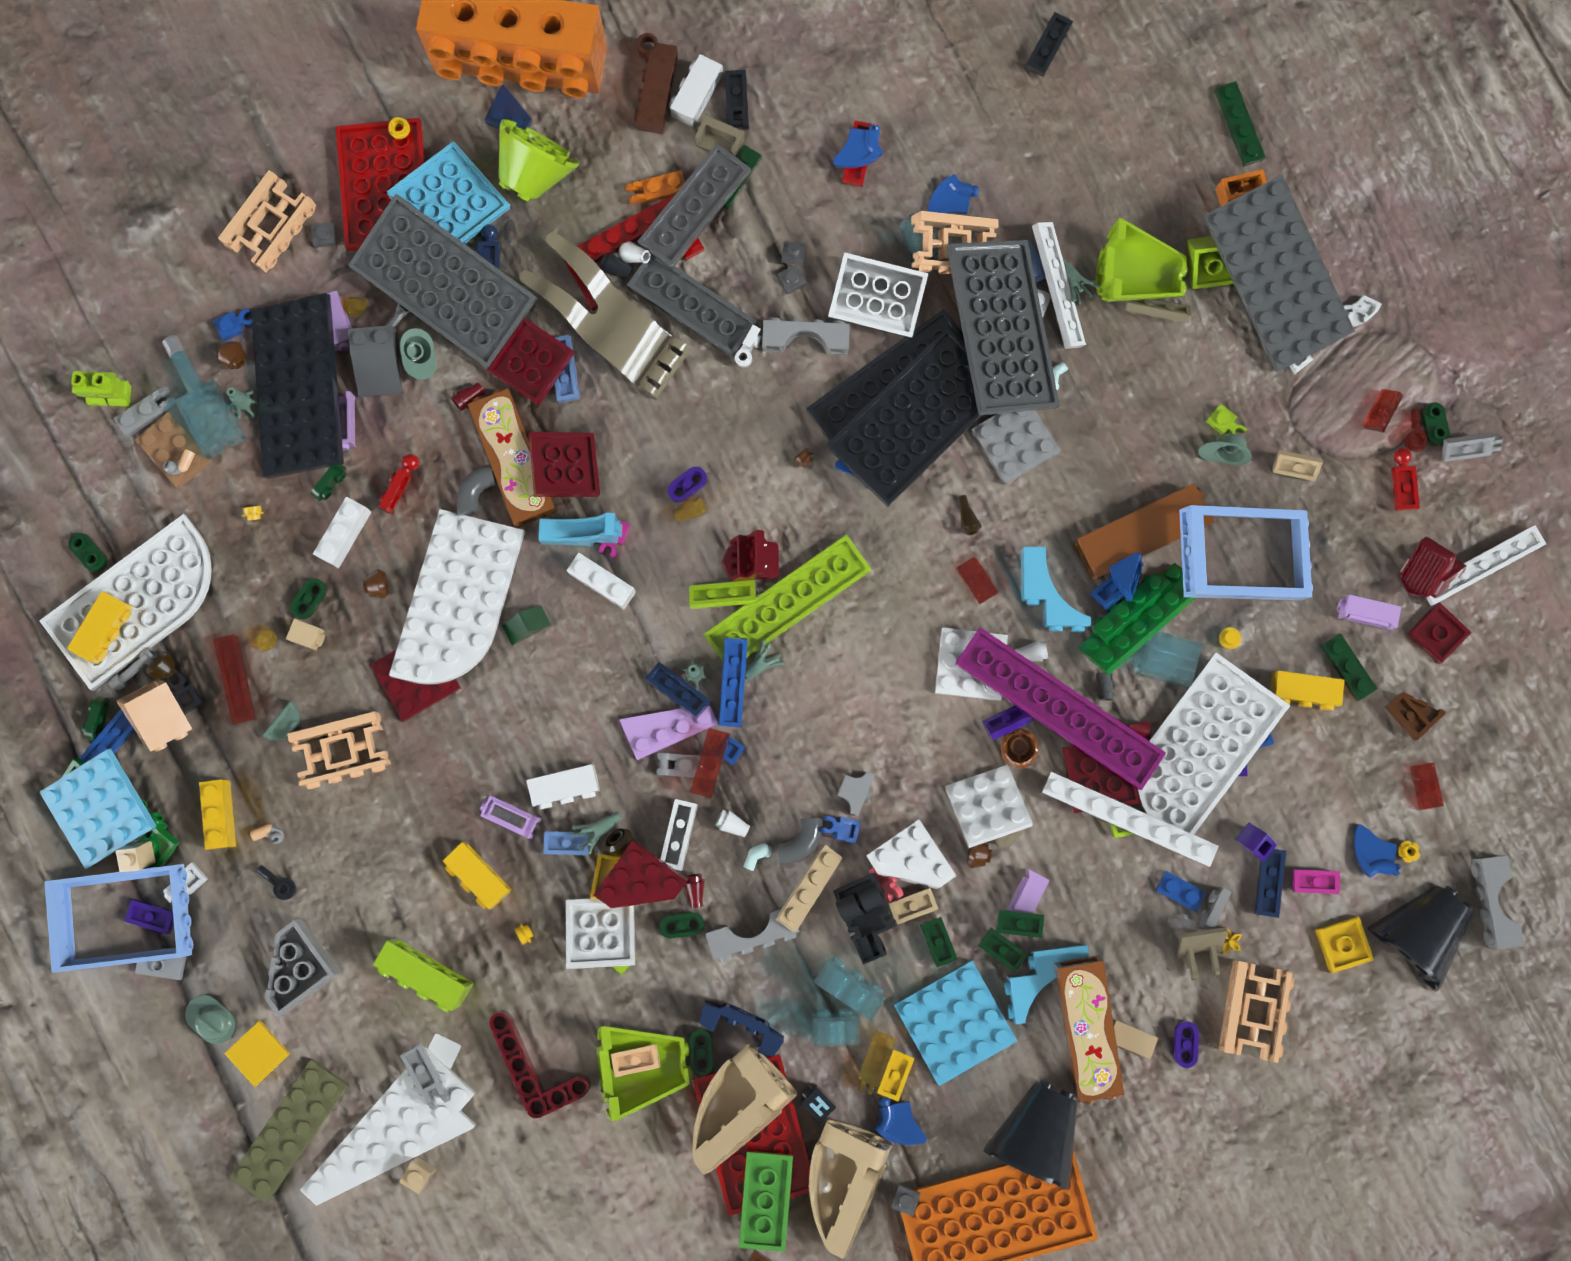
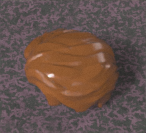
M1021 728L1014 730L1012 733L1005 734L1001 743V753L1004 762L1018 769L1030 766L1038 754V741L1031 731Z

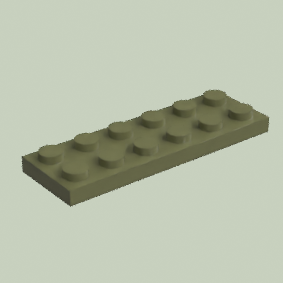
M314 1059L310 1060L230 1175V1178L265 1203H268L340 1100L349 1084Z

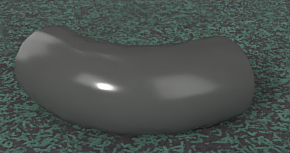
M491 464L472 471L461 482L456 495L458 516H470L479 513L478 498L480 493L484 489L496 485Z
M822 818L801 819V828L797 837L792 841L779 842V865L799 862L813 853L821 840L822 832L820 828H823Z

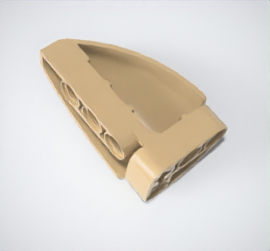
M747 1044L732 1059L727 1060L703 1095L693 1135V1160L703 1175L710 1173L779 1116L782 1113V1108L797 1096V1092L784 1075L763 1054L758 1053V1050L751 1044Z
M834 1120L826 1121L820 1139L815 1145L810 1166L809 1191L813 1217L825 1247L830 1253L844 1259L852 1246L886 1168L885 1162L892 1143L868 1130Z

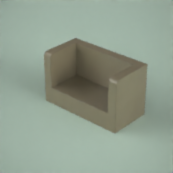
M705 115L695 136L697 147L710 152L718 144L735 157L745 141L744 131Z

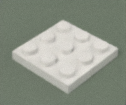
M951 628L941 629L935 694L1001 701V695L955 665L977 631ZM990 633L1007 645L1008 635Z
M1008 765L945 786L969 848L1033 826V822Z
M566 900L567 969L635 965L634 905L611 909L600 900Z

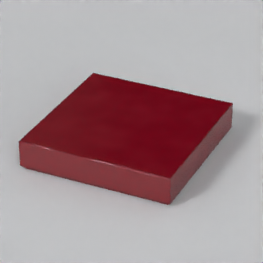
M1438 602L1407 634L1437 663L1442 664L1472 632L1446 607Z

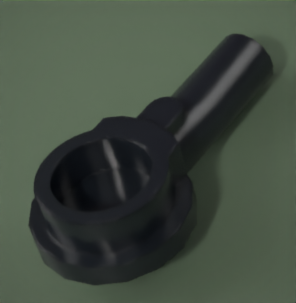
M263 865L257 868L256 872L274 886L273 892L278 899L288 900L295 895L296 884L292 879H279Z

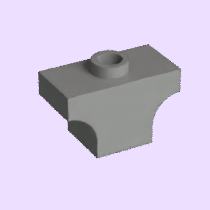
M866 771L860 778L845 775L837 796L848 802L850 814L858 817L863 803L868 804L873 792L869 789L875 774Z

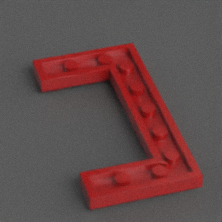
M674 195L592 237L577 247L584 251L595 263L602 260L605 253L609 255L610 253H615L623 243L639 240ZM699 238L695 240L683 255L686 261L704 251ZM564 260L591 310H596L598 306L585 284L573 268Z

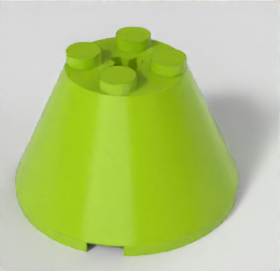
M502 119L499 127L498 178L500 180L499 185L504 189L515 190L518 192L517 196L525 201L537 199L579 166V160L577 158L572 160L568 157L570 152L559 144L528 127H525V130L516 126V122Z

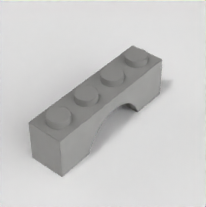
M774 317L768 318V320H763L762 351L784 352L787 345L794 339L811 337L822 344L826 354L848 355L850 324H845L844 321L840 320L824 323L823 320L818 319L811 320V322H802L801 319L796 318L789 321H781V319Z
M1508 855L1472 859L1471 871L1476 878L1477 887L1475 892L1480 900V918L1484 922V940L1488 948L1499 950L1525 946L1521 923L1507 918L1501 911L1498 903V894L1502 885L1512 878Z
M781 909L770 912L768 925L756 936H739L728 926L706 932L705 934L713 960L719 959V962L731 959V954L736 952L744 955L753 952V947L758 945L766 948L775 945L774 940L783 938L784 941L797 937L796 933L800 932L799 928L796 932H792L778 922L776 917Z

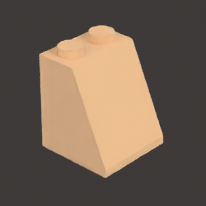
M157 679L116 700L145 748L149 751L154 750L157 752L167 747V742L173 739L177 741L188 735L187 731L192 729L167 683Z

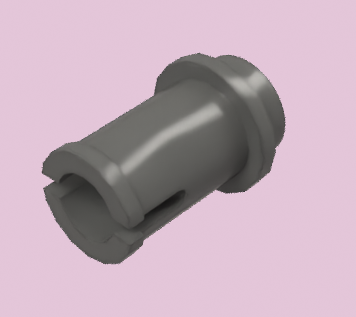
M1105 672L1099 673V693H1097V696L1100 697L1101 701L1113 700V696H1115L1112 685L1113 673L1109 676Z

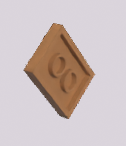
M170 412L166 413L135 439L178 489L212 462L211 458ZM185 449L195 453L186 472L169 475L164 471V463L168 460L172 462L180 460Z

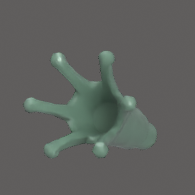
M1063 258L1072 290V301H1078L1077 304L1080 305L1082 302L1079 292L1084 290L1090 298L1093 297V294L1085 287V283L1099 288L1100 285L1084 278Z
M232 387L228 388L226 393L232 401L229 406L236 407L237 418H241V410H246L254 418L255 414L249 408L251 403L258 405V401L251 399L249 396L254 394V390L242 392Z
M764 639L761 641V647L755 658L746 667L745 682L751 681L771 667L785 664L784 661L779 662L781 654H777L769 659L765 658L771 643H768L763 651L766 643Z
M692 658L691 665L688 668H680L681 672H686L685 682H694L697 691L700 690L698 683L701 679L711 680L703 672V669L708 667V663L699 666L695 664V659Z
M615 812L611 816H605L591 824L573 825V829L582 830L575 834L572 833L571 837L574 838L586 834L588 838L579 846V850H583L585 845L588 844L590 847L587 853L590 855L600 837L614 827V824L621 820L622 817L619 812Z

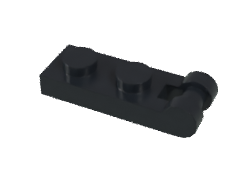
M746 70L725 71L728 125L735 128L743 127V130L749 129ZM733 114H742V119H734Z

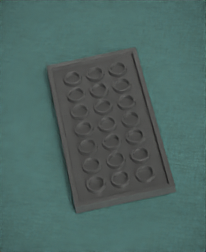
M1283 175L1202 216L1275 372H1279L1355 332Z
M398 194L394 195L348 265L486 368L490 366L538 299V297Z
M1028 241L949 244L947 252L978 415L1058 408L1060 404Z

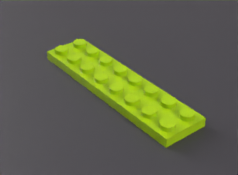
M845 535L757 596L756 603L744 605L704 633L703 636L722 663L724 637L747 638V659L760 649L763 639L766 641L765 645H767L870 573L872 569L850 538Z

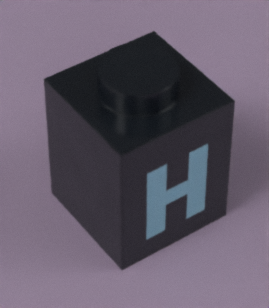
M817 1084L813 1088L811 1086L807 1087L801 1094V1105L820 1124L836 1108V1104Z

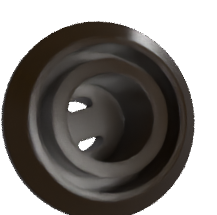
M162 652L148 666L146 673L148 676L161 680L163 677L168 680L176 671L173 668L176 663L169 652Z
M624 828L613 831L605 841L606 851L621 857L633 840L631 831Z

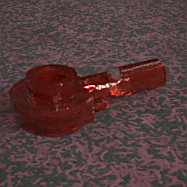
M1419 409L1411 410V432L1407 434L1404 441L1407 449L1412 452H1420L1427 445V437L1424 431L1420 429Z

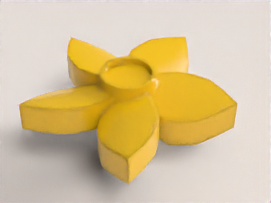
M1227 928L1228 933L1222 950L1223 954L1229 953L1231 948L1235 951H1241L1240 945L1236 942L1240 940L1242 934L1236 933L1232 935L1231 931Z

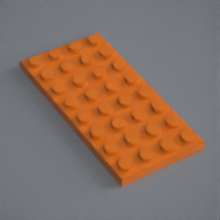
M1074 1150L1069 1190L1060 1188L1054 1183L1045 1182L1008 1164H1003L915 1188L913 1190L920 1192V1197L913 1216L901 1212L913 1261H1022L1098 1240Z

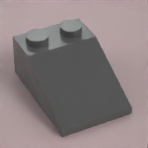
M392 325L348 329L350 354L358 396L371 397L403 394L397 329Z

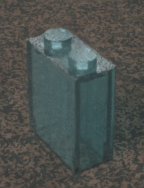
M1159 631L1142 646L1141 655H1137L1134 667H1137L1136 674L1184 688L1191 687L1203 644Z

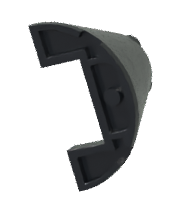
M1437 885L1367 928L1383 944L1392 945L1420 971L1417 976L1436 992L1443 985L1471 920L1472 913L1475 911L1469 903L1462 902L1456 897L1458 894L1454 889L1449 886L1442 888Z
M1040 1080L1039 1084L1034 1083L986 1144L983 1152L992 1157L995 1156L999 1158V1161L1031 1176L1069 1190L1072 1176L1077 1101L1073 1100L1075 1095L1061 1090L1059 1094L1052 1091V1085Z

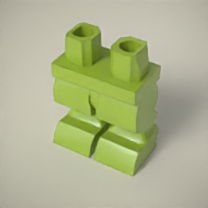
M74 371L72 373V393L77 394L79 397H85L88 405L108 406L109 404L110 406L130 407L132 386L128 380H120L114 372Z

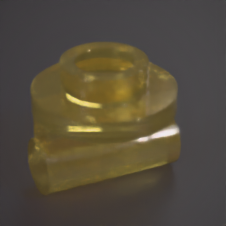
M345 296L343 303L345 312L351 316H361L366 306H368V298Z
M263 625L252 645L261 651H268L275 646L277 636Z

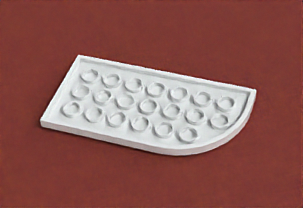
M442 509L439 510L389 673L390 677L419 684H439L464 675L483 659L493 642L524 538V530L466 515L458 516L457 513Z
M183 514L40 620L43 627L90 690H96L140 657L139 654L144 649L152 648L195 614L206 597L211 581V559L208 547L187 515ZM101 591H104L132 605L133 608L131 609L130 618L119 629L118 638L107 649V656L99 664H96L69 651L67 647Z
M1215 653L1150 739L1152 744L1166 752L1144 788L1142 790L1138 789L1140 802L1146 814L1194 835L1290 705L1221 655Z

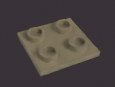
M1211 927L1203 931L1189 930L1181 934L1176 955L1178 959L1187 958L1192 981H1197L1198 978L1194 954L1206 952L1209 954L1214 978H1219L1220 969L1217 953L1223 950L1228 933L1227 927Z

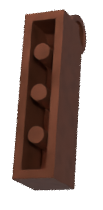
M644 33L637 39V49L639 55L646 58L648 65L647 69H643L642 73L644 86L643 89H639L638 102H640V107L635 110L634 122H637L638 130L663 134L678 60V49L674 45L658 43L657 38L653 34ZM645 42L654 44V47L650 50H645L641 46Z

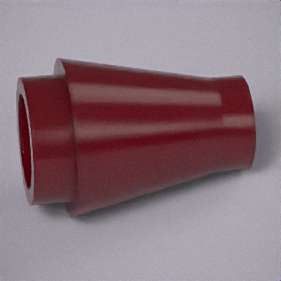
M477 382L474 385L454 392L455 395L451 399L460 411L468 410V404L472 403L474 398L483 395L485 391Z
M702 874L685 875L688 881L684 888L690 908L702 907L705 879H702Z

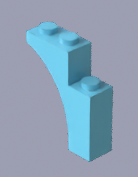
M604 513L600 516L582 519H540L539 542L546 545L594 546V542L618 543V537H622V524H620V520L617 519L615 513Z
M1023 547L1021 550V602H1027L1028 606H1039L1040 602H1043V628H1049L1050 632H1062L1063 628H1071V632H1085V629L1091 626V617L1069 606L1056 591L1048 573L1046 547Z
M1079 944L1030 950L1031 956H1028L1029 969L1033 970V973L1007 976L1008 982H1004L1005 994L1010 996L1011 1005H1007L1009 1019H1013L1015 1024L1025 1023L1028 1010L1034 998L1044 986L1056 978L1054 963L1089 957L1088 945Z

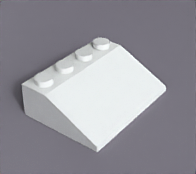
M844 253L828 317L912 338L928 273Z

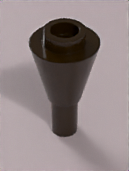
M961 495L958 497L961 507V533H966L968 536L974 535L979 532L982 525L969 506L967 496Z

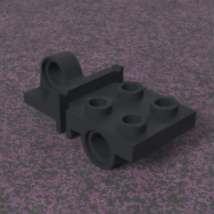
M871 873L834 890L833 893L837 900L836 907L842 920L846 922L848 933L855 932V935L850 938L855 944L862 964L865 965L887 955L885 946L878 934L898 926L895 919H887V917L892 916V913L876 874Z

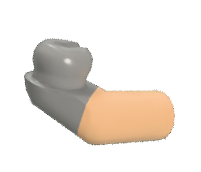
M185 449L180 460L174 462L168 460L164 463V471L169 475L186 472L195 453Z
M266 824L250 831L253 841L266 837L272 843L279 844L284 838L283 831L272 824Z

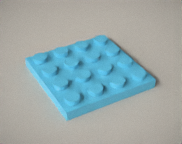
M454 141L387 191V195L391 199L395 194L400 195L463 243H467L481 232L485 225L491 224L510 209V204Z
M111 749L105 750L39 792L85 869L92 867L115 853V850L131 843L157 827Z
M972 960L893 1004L938 1086L1017 1042Z

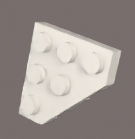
M920 820L915 821L866 855L878 875L892 876L902 881L914 884L919 883L934 889L942 887L956 877V874Z

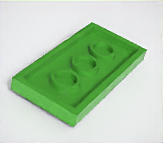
M747 1151L739 1248L785 1252L793 1154Z

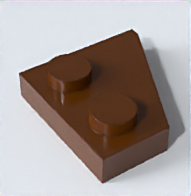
M1405 692L1399 693L1385 706L1386 710L1414 741L1421 738L1446 714L1444 710L1428 706L1427 702L1416 700Z

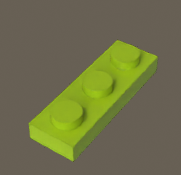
M754 580L689 586V606L691 609L756 603V584Z

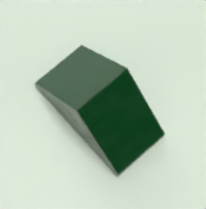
M538 606L517 613L502 627L513 646L551 626V623L542 606Z

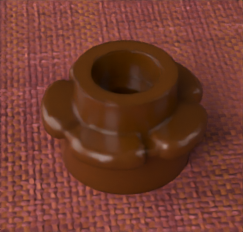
M807 448L800 452L794 458L797 467L802 466L805 468L813 461L811 457L813 452L810 453Z

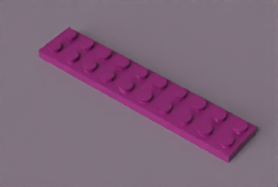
M979 627L955 663L956 666L1031 715V717L1139 790L1144 788L1166 752L981 627Z

